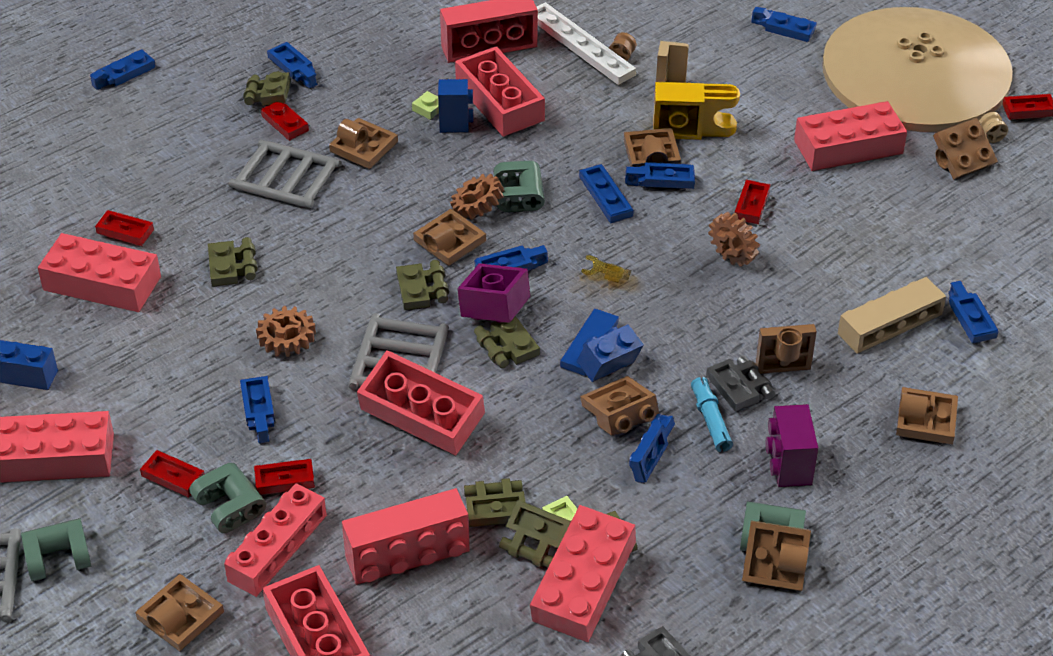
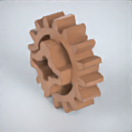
M481 174L478 179L472 177L471 180L463 183L464 187L457 188V194L451 196L453 201L450 204L455 212L465 219L469 216L472 220L478 214L482 217L484 213L492 211V206L499 204L497 199L504 197L502 192L505 190L497 176L493 177L492 174H489L485 177L484 174Z
M725 212L724 214L721 213L709 224L712 230L708 234L714 238L710 241L711 244L718 247L716 252L720 253L724 260L729 258L732 265L735 263L740 267L744 264L748 265L759 254L757 248L760 247V244L755 241L758 235L752 234L751 230L753 227L745 223V218L739 220L736 213L730 215L729 212Z
M283 306L282 311L273 308L272 315L264 313V320H258L256 333L260 347L265 346L267 353L274 350L275 356L285 352L286 357H289L292 351L300 354L301 347L308 349L309 342L315 341V323H313L312 316H307L306 310L297 312V307L295 306L291 310H287V307Z

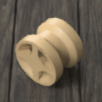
M989 112L980 118L979 122L990 143L999 142L1008 134V126L1002 121V117L997 112Z

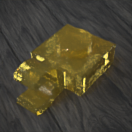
M586 256L585 259L593 262V268L591 270L582 269L581 272L583 274L593 276L601 272L605 274L604 279L619 283L620 279L629 280L632 270L601 261L595 256Z

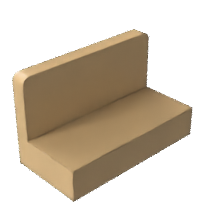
M660 41L657 56L656 82L686 83L688 44Z

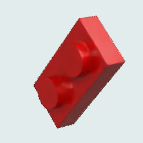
M1051 94L1008 96L1003 98L1002 105L1009 120L1053 117V98Z
M274 102L261 109L262 117L289 141L309 131L308 123L285 103Z
M751 180L745 181L734 212L739 220L745 218V222L759 225L771 184Z
M107 210L95 225L97 234L142 246L154 231L153 222Z
M156 450L140 468L141 477L188 498L191 496L189 492L191 484L199 477L205 475L204 470L159 450Z
M312 459L254 466L256 490L260 495L289 491L295 483L307 489L315 488Z

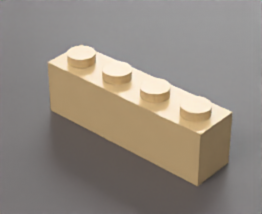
M927 277L913 281L907 286L890 291L880 298L870 300L860 307L843 313L840 316L838 335L858 354L941 316L944 310L946 295Z

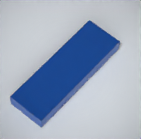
M602 164L579 170L580 179L610 223L633 217L634 210Z
M594 308L560 360V367L585 376L586 373L577 363V359L584 348L583 344L589 338L594 336L597 338L601 337L611 328L616 327L619 322V316Z

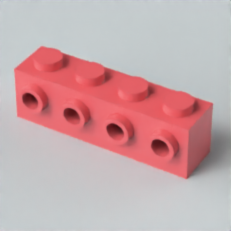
M295 483L288 492L281 496L279 503L271 512L268 511L263 516L261 523L254 531L249 532L245 536L243 543L237 550L228 555L224 563L227 582L257 597L263 590L262 588L266 587L327 516L325 497Z

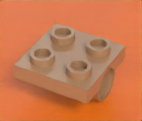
M357 118L355 121L344 119L338 127L337 137L329 144L330 152L370 169L398 142V134L360 118Z
M978 118L941 130L933 135L938 146L935 152L936 161L941 168L949 169L953 180L998 162Z
M672 128L624 132V143L630 167L645 166V162L681 164Z
M449 209L413 233L415 242L448 266L486 241L485 232L453 209Z
M815 325L760 328L755 363L758 366V372L763 374L811 370L817 333Z
M902 387L896 435L953 445L958 396Z
M751 520L742 581L802 591L811 530Z
M179 574L135 613L137 620L178 651H181L223 614L224 609L220 602Z

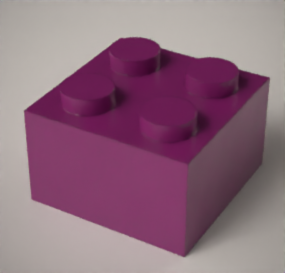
M479 263L457 288L461 317H468L473 320L484 319L498 323H510L531 297L528 269Z
M809 404L774 406L773 418L768 419L770 437H766L765 441L766 452L772 455V459H770L771 475L776 476L778 487L811 486L813 484L818 454V443Z

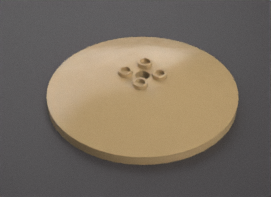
M918 7L884 8L870 11L848 20L830 36L824 49L822 63L824 77L829 88L848 108L888 101L905 129L917 132H939L974 118L980 120L982 116L989 112H996L1002 106L1003 98L1009 94L1013 73L1006 51L984 29L953 14Z

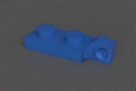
M755 7L752 12L751 23L762 25L765 27V31L809 42L817 26V22L806 18H799L762 7Z
M288 42L267 50L268 58L285 73L289 72L292 79H295V81L301 80L303 85L309 89L317 85L316 73L312 62Z
M143 49L133 52L90 74L92 86L99 90L109 84H114L115 86L123 84L156 67L155 60Z
M645 162V166H626L625 184L645 187L694 189L695 170L694 166L689 164Z
M522 245L476 258L474 264L475 267L480 263L525 268L529 271L548 263V252L544 245L532 249L524 248Z
M961 281L951 282L950 291H948L950 296L949 303L971 343L997 338L998 329L976 293H968Z
M268 376L242 379L240 384L247 426H249V430L257 431L258 444L270 442L268 427H274L275 418Z
M657 414L654 420L651 421L648 431L643 434L636 451L631 454L629 466L633 471L636 482H647L667 448V437L675 425L673 416Z

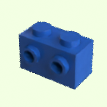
M439 79L440 133L469 132V123H473V108H469V104H473V89H468V79Z
M629 324L621 328L613 327L601 337L597 338L594 336L589 338L583 344L584 348L577 359V363L591 382H594L634 363L644 344Z
M0 340V383L49 390L58 372L53 348Z

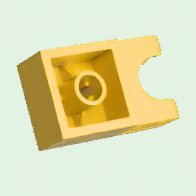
M655 82L653 130L672 128L675 139L702 140V136L730 137L736 132V119L733 115L719 112V110L735 107L740 99V91L731 84Z

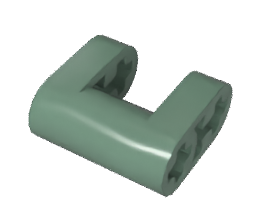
M502 162L494 167V177L497 176L502 186L505 187V191L502 192L504 197L497 199L499 210L503 212L536 211L544 206L541 170L537 162Z
M235 463L224 464L199 477L189 488L191 496L199 505L209 504L224 495L230 498V501L216 508L211 515L212 523L221 533L233 531L257 518L265 511L267 505L263 497Z
M747 501L740 551L747 550L751 520L804 529L806 510Z
M81 518L21 533L31 582L47 578L42 556L44 554L71 548L76 570L91 567Z

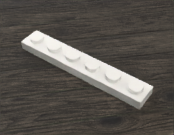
M545 2L537 6L538 26L617 85L636 76V68L549 4Z

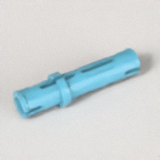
M698 377L691 382V388L698 402L696 403L697 409L704 416L716 450L721 452L723 449V452H726L733 447V441L718 409L717 404H719V401L713 395L707 378L703 377L701 381V378Z

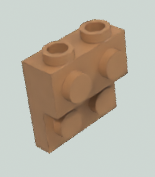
M629 376L580 396L582 406L596 416L598 426L611 436L626 433L634 425L651 422L659 414L656 395Z

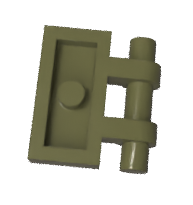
M272 72L266 75L265 80H260L258 75H252L247 81L243 94L245 104L252 105L254 102H261L262 106L271 105L274 102L286 103L291 84L290 73Z
M243 238L241 246L235 248L234 241L208 243L212 287L238 284L237 276H245L247 280L255 279V273L258 268L257 262L254 260L256 251L251 238ZM236 260H243L242 263H236Z
M438 260L430 262L429 270H423L422 263L396 267L404 311L430 307V299H438L439 303H446L448 301L449 289L447 283L444 282L445 271ZM434 282L433 286L427 287L426 283Z
M516 316L510 323H498L496 321L490 323V331L485 330L483 326H477L474 329L477 342L482 348L487 349L488 357L493 363H497L500 368L508 366V359L510 358L517 365L540 355V347Z
M510 478L501 479V482L484 483V481H475L474 485H464L469 527L506 524L517 500L525 502L522 480L510 481Z
M517 500L506 525L509 530L516 533L513 540L502 537L499 548L508 551V554L518 558L521 556L531 560L532 564L537 567H549L553 559L552 556L548 555L550 547L558 549L571 521ZM527 537L540 542L536 550L524 545Z

